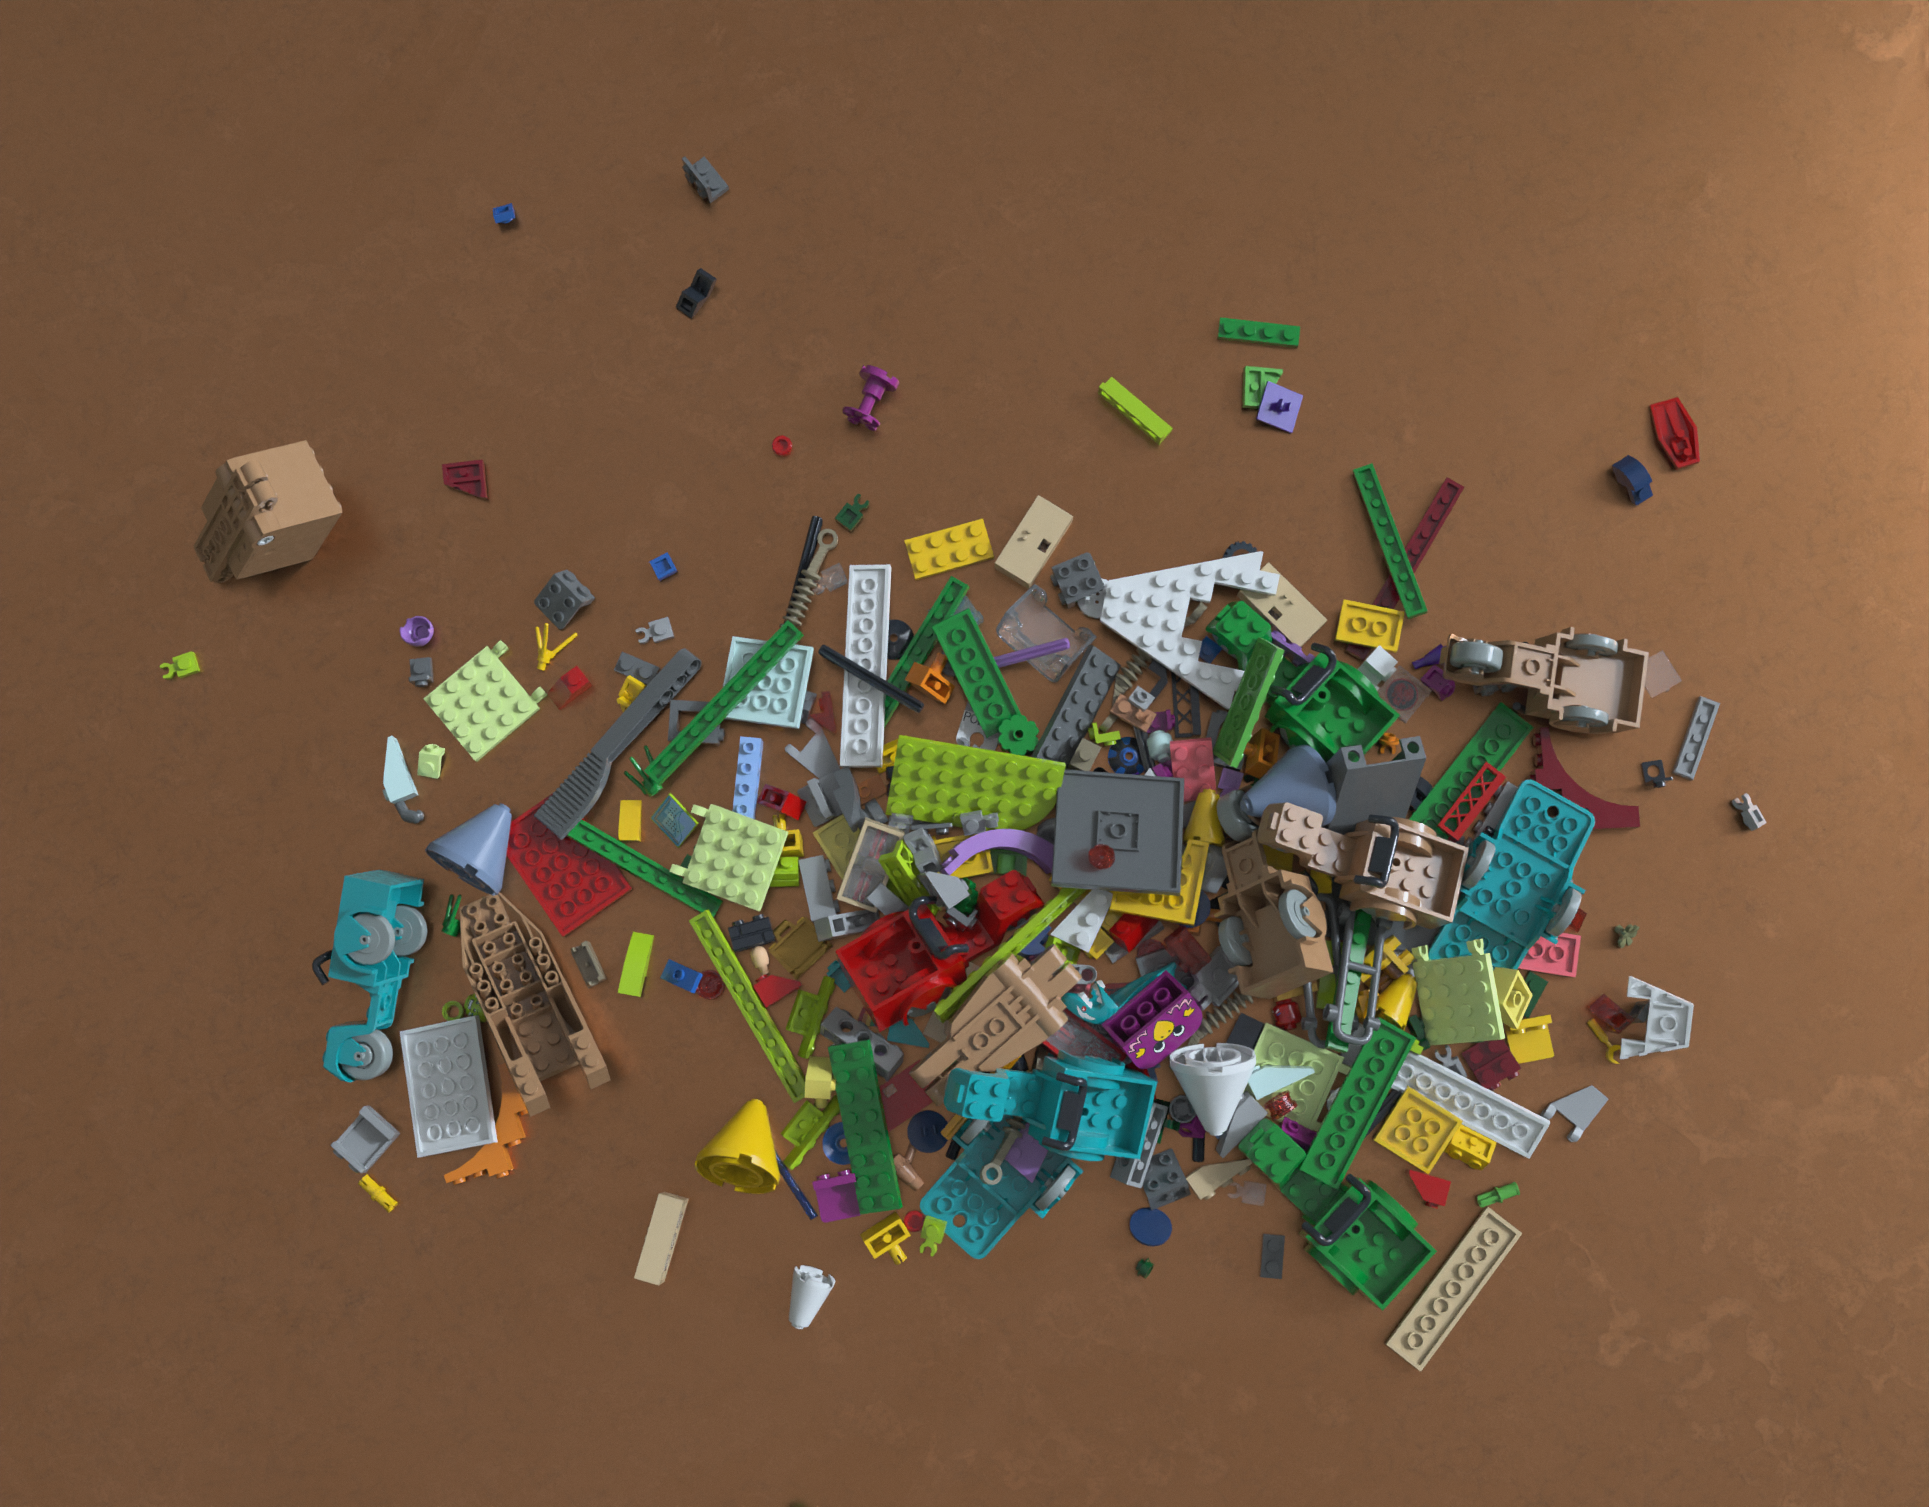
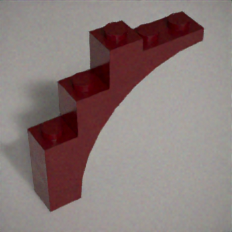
M1541 727L1535 730L1533 744L1537 746V754H1535L1534 760L1538 769L1530 772L1528 780H1534L1552 791H1557V794L1591 812L1595 818V825L1592 831L1625 830L1640 827L1639 806L1619 805L1600 799L1587 792L1566 773L1557 759L1551 743L1549 727Z

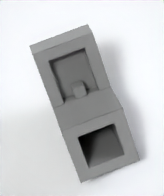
M919 828L904 835V842L913 853L918 870L921 873L928 871L939 872L943 866L941 865L939 852L930 834H926L923 828Z

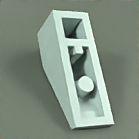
M390 736L387 741L383 779L385 789L383 794L387 801L396 804L418 796V792L398 740Z
M1258 1064L1255 1065L1248 1083L1258 1100L1315 1073L1312 1066L1263 1065L1260 1067Z

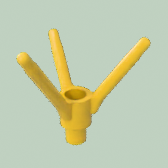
M548 623L544 624L543 641L541 640L539 627H535L538 645L537 660L539 661L537 669L545 670L550 658H553L556 653L570 643L578 634H572L551 651L547 649Z

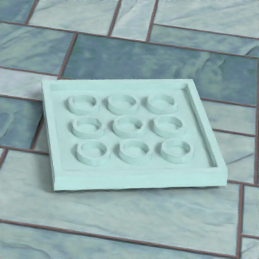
M732 636L723 687L767 641ZM794 645L725 719L799 729L814 648Z

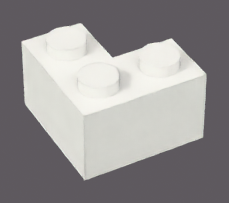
M1379 645L1357 670L1364 674L1378 691L1379 687L1377 684L1381 680L1386 682L1397 670L1394 666L1398 661Z

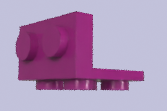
M850 1170L837 1172L838 1176L829 1177V1174L816 1176L817 1180L812 1182L813 1188L816 1190L822 1222L826 1223L860 1216L854 1185L856 1177L855 1173H850Z

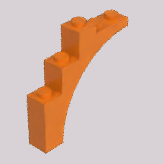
M505 1063L498 1065L502 1081V1101L499 1117L495 1124L497 1142L484 1145L472 1159L460 1168L445 1174L446 1183L453 1182V1185H458L466 1182L465 1177L473 1175L474 1178L485 1175V1170L488 1171L489 1177L496 1175V1178L499 1179L509 1175L508 1171L514 1169L506 1144L509 1147L521 1144L520 1139L526 1138L518 1113L521 1116L529 1113Z

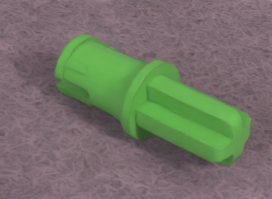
M1516 1182L1500 1188L1494 1187V1190L1477 1195V1203L1480 1207L1496 1202L1503 1203L1505 1199L1520 1195V1191Z

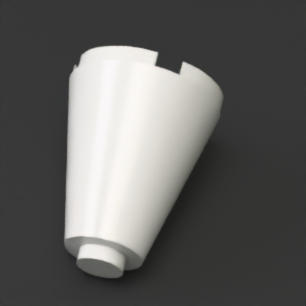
M801 1265L800 1269L796 1266L793 1272L789 1321L797 1329H803L810 1325L835 1284V1279L830 1274L828 1277L822 1275V1270L811 1266Z

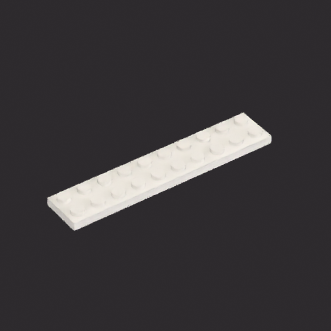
M890 564L850 565L845 657L886 680L891 566ZM844 670L840 766L882 767L886 694Z
M1359 1023L1358 1029L1354 1030L1352 1035L1362 1037L1365 1030L1363 1025ZM1349 1044L1348 1052L1340 1054L1344 1057L1342 1063L1352 1066L1362 1046ZM1409 1051L1391 1088L1403 1093L1408 1085L1463 1120L1462 1124L1529 1159L1550 1125L1549 1120L1412 1051Z

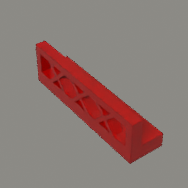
M1488 762L1484 763L1438 823L1437 827L1449 836L1448 841L1456 843L1505 780L1506 776ZM1486 769L1496 776L1492 782L1484 783L1482 774ZM1480 786L1482 795L1479 798H1471L1470 789ZM1468 802L1469 812L1467 814H1459L1458 805ZM1456 818L1457 827L1454 831H1451L1444 825L1448 819Z

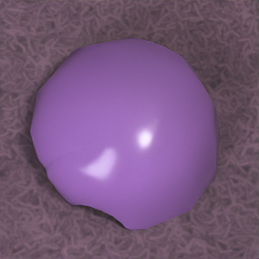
M422 616L407 619L404 627H400L399 630L400 637L407 644L415 647L426 645L434 634L432 623Z

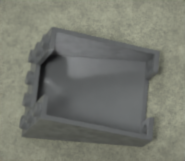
M1420 736L1400 739L1399 743L1402 751L1391 761L1376 764H1366L1361 745L1340 748L1326 763L1329 771L1324 773L1328 784L1334 783L1336 811L1330 824H1326L1322 828L1345 835L1348 832H1355L1356 824L1367 820L1370 814L1405 819L1426 761ZM1355 752L1359 758L1358 762H1351L1348 759V753Z

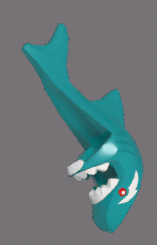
M1172 962L1155 972L1148 973L1130 982L1111 995L1104 991L1105 985L1102 980H1098L1091 987L1092 998H1087L1084 992H1068L1061 997V1000L1069 1011L1083 1021L1092 1024H1103L1165 970L1175 978L1174 974L1177 965L1175 962Z

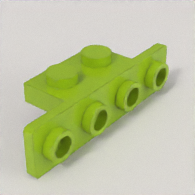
M824 976L817 995L798 990L786 1030L804 1035L798 1051V1056L809 1059V1056L814 1051V1041L816 1035L820 1033L821 1020L827 1012V1002L835 988L834 978Z
M834 1095L823 1111L806 1100L780 1133L795 1145L783 1161L790 1170H793L802 1162L803 1156L808 1150L813 1148L819 1135L827 1130L829 1122L840 1113L836 1095Z

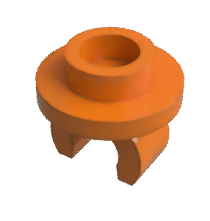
M1385 733L1378 740L1381 743L1379 746L1381 754H1384V749L1387 746L1391 747L1392 754L1396 753L1395 745L1399 744V739L1395 734Z

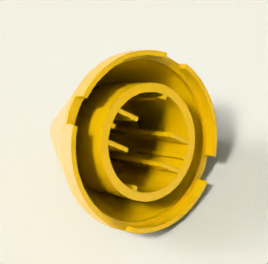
M751 1099V1101H747L697 1154L694 1166L702 1177L722 1187L723 1182L735 1185L734 1191L742 1193L765 1194L775 1190L780 1180V1173L767 1109L761 1100Z

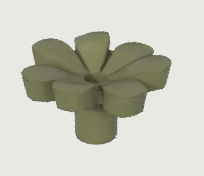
M1631 924L1627 925L1626 928H1623L1621 925L1616 926L1614 931L1620 935L1617 941L1620 948H1623L1626 944L1630 946L1633 942L1631 938L1637 935L1639 927Z

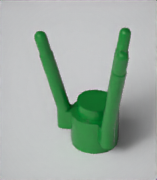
M645 745L644 750L646 752L648 761L651 764L653 758L651 756L648 746ZM633 757L629 758L644 781L641 784L627 771H624V775L640 788L644 795L648 794L649 797H652L663 789L662 785L659 786L653 779L646 776Z
M451 894L441 931L457 937L458 933H461L460 920L455 917L462 895L459 894L457 896L451 914L454 895Z

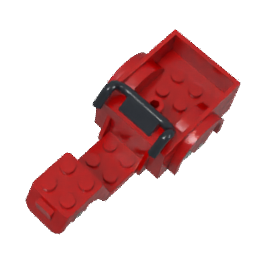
M1012 870L980 889L975 909L978 910L975 915L977 921L971 929L967 927L964 932L950 926L945 927L944 924L935 919L927 905L936 904V896H921L914 899L909 909L905 912H894L878 919L859 938L835 951L843 974L879 1032L900 1020L906 1027L909 1025L907 1015L918 1017L936 1009V1005L948 997L950 987L953 990L957 985H962L967 980L965 969L969 967L970 961L997 947L1003 941L1006 931L1020 927L1035 914L1037 908L1044 907L1043 900L1038 895L1035 886L1028 876L1026 877L1020 872Z

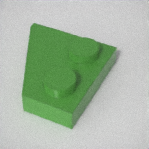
M1245 366L1243 368L1242 407L1259 409L1266 382L1270 381L1276 384L1283 373V369Z

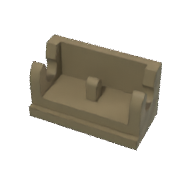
M584 941L580 946L570 949L588 989L608 980L589 941Z

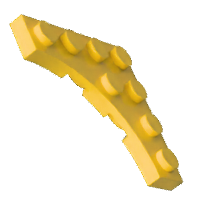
M1188 839L1181 861L1180 896L1113 891L1110 911L1194 926L1209 842Z

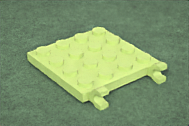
M501 640L492 650L486 646L424 698L426 703L476 762L540 710L537 703L548 696L541 687H538L529 696L498 659V657L509 650Z
M693 804L691 813L706 817L688 868L672 864L669 872L684 876V884L761 911L789 832L711 804L709 809Z
M1483 938L1466 942L1469 952L1472 953V955L1429 960L1428 945L1412 948L1413 956L1417 959L1416 962H1412L1416 978L1415 981L1418 984L1417 993L1422 1020L1425 1025L1424 1032L1430 1045L1501 1040L1505 1038L1490 953L1484 954Z
M1265 1022L1254 1047L1256 1065L1259 1064L1260 1067L1263 1065L1312 1066L1315 1073L1258 1100L1249 1083H1247L1244 1092L1247 1091L1268 1112L1266 1116L1282 1122L1284 1117H1287L1310 1130L1318 1131L1322 1123L1318 1122L1317 1119L1338 1071L1347 1075L1351 1066L1342 1063L1344 1060L1343 1056L1327 1049L1317 1048L1311 1042Z

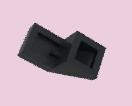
M702 268L698 269L691 286L682 291L676 308L690 318H693L711 295L717 279Z
M1154 659L1146 671L1159 680L1149 693L1155 697L1153 702H1155L1168 683L1166 667Z

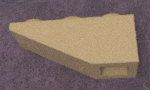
M1250 1159L1201 1165L1185 1178L1198 1199L1204 1198L1208 1200L1216 1194L1215 1189L1220 1186L1225 1188L1232 1183V1177L1239 1173L1241 1176L1251 1169L1249 1165L1253 1162Z

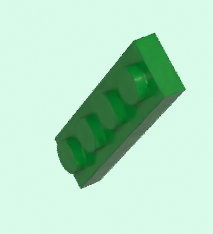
M1220 317L1217 339L1298 348L1300 326Z

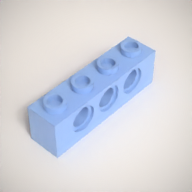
M740 736L732 811L755 819L763 741L761 738Z

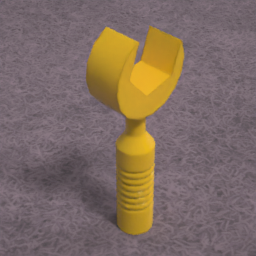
M1594 1018L1590 1019L1587 1024L1599 1040L1608 1047L1606 1050L1607 1060L1613 1064H1620L1613 1059V1053L1618 1049L1620 1050L1621 1046L1611 1045L1608 1041V1036Z

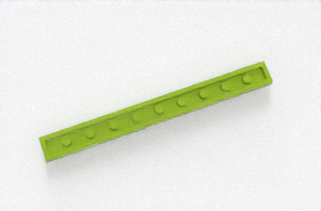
M1063 887L1054 899L1046 902L1044 908L1038 914L1035 913L1030 917L1028 923L1023 928L1017 929L1008 942L1002 943L992 957H987L977 971H972L962 985H957L948 998L941 1000L936 1005L934 1012L937 1019L943 1024L960 1008L985 974L997 962L1010 953L1016 956L1087 889Z
M709 909L690 919L689 922L792 1101L796 1103L805 1097L806 1077Z

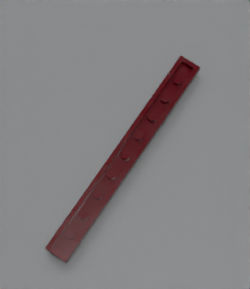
M1448 477L1444 480L1405 547L1413 573L1416 572L1464 489V486ZM1391 574L1388 576L1372 605L1389 609L1395 608L1400 598ZM1349 644L1345 651L1364 661L1371 648Z

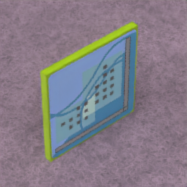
M671 793L668 794L650 818L678 848L699 824Z

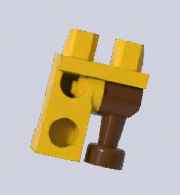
M1394 934L1384 940L1381 963L1382 973L1380 974L1378 993L1382 991L1381 986L1387 981L1398 979L1403 973L1405 974L1409 970L1408 965L1414 960V956L1407 949L1399 955L1394 952L1401 944ZM1375 944L1365 952L1364 965L1373 966ZM1362 973L1361 980L1365 982L1371 975ZM1369 979V980L1365 983V984L1369 987V989H1370L1371 979Z

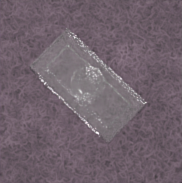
M892 813L891 824L895 825V828L907 830L908 827L913 826V816Z

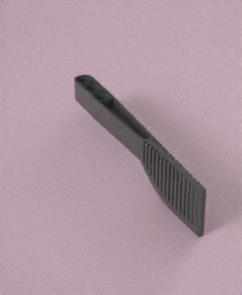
M685 648L679 650L590 750L591 753L587 754V758H583L584 761L575 767L576 770H573L572 774H569L568 778L564 780V783H561L560 787L553 792V795L546 800L544 805L534 814V817L560 840H563L591 810L600 797L608 780L611 763L695 675L701 667V660Z

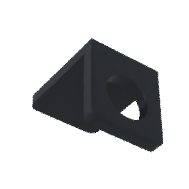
M1662 760L1641 763L1645 786L1653 785L1654 788L1665 787L1667 782L1673 780V777L1665 778ZM1654 765L1659 769L1657 777H1651L1648 774L1649 766Z

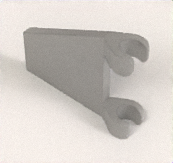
M808 719L806 726L816 734L801 752L791 744L785 747V752L820 779L840 770V767L822 727L813 719Z
M1591 1085L1550 1103L1541 1112L1540 1116L1549 1120L1557 1110L1575 1125L1567 1135V1139L1570 1142H1577L1584 1130L1608 1101V1098Z

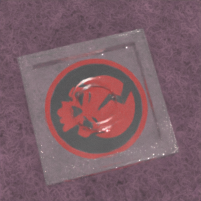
M1399 665L1396 668L1397 670L1378 690V694L1382 700L1400 714L1399 719L1406 723L1432 691Z

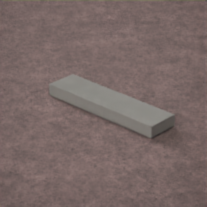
M1702 696L1698 697L1672 774L1691 781L1694 779L1720 703Z

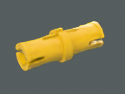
M368 1174L362 1178V1181L358 1182V1185L371 1196L370 1199L372 1201L376 1200L388 1213L394 1209V1206H397L398 1202L387 1194L383 1186L380 1187Z

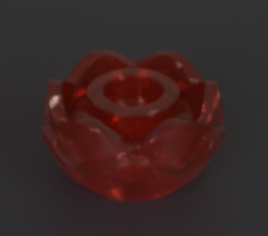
M1098 844L1090 849L1089 862L1097 869H1108L1115 862V852L1108 845Z

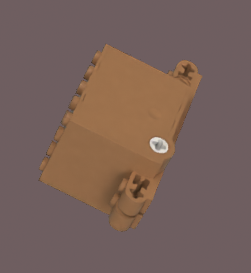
M307 441L226 460L225 464L218 467L215 471L217 479L201 506L207 522L193 547L200 562L206 563L203 565V568L210 582L214 581L215 583L225 582L233 575L236 579H241L312 560L343 512L341 504L333 494L332 486L324 476L323 468L315 458L314 450L309 447Z

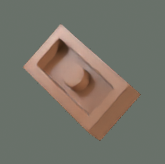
M1121 693L1110 711L1111 714L1145 733L1156 717V713L1149 709L1142 712L1141 709L1128 702V697Z

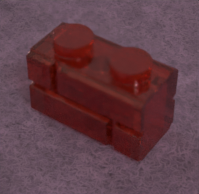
M1183 924L1163 940L1167 944L1164 949L1172 958L1175 955L1179 958L1180 962L1178 965L1185 973L1190 971L1192 975H1195L1202 967L1212 961L1210 955Z

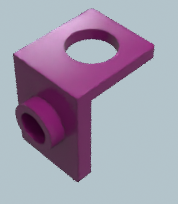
M1197 1114L1191 1123H1181L1178 1131L1182 1137L1203 1138L1206 1133ZM1182 1128H1186L1191 1132H1186Z

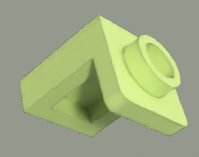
M436 744L425 745L419 752L417 775L438 779L441 770V758L445 753V748H441Z

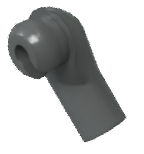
M404 801L394 805L404 822L417 824L424 819V814L421 810H409Z

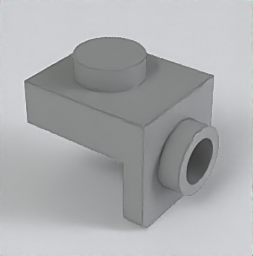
M1137 686L1128 698V702L1141 709L1142 712H1145L1155 697Z

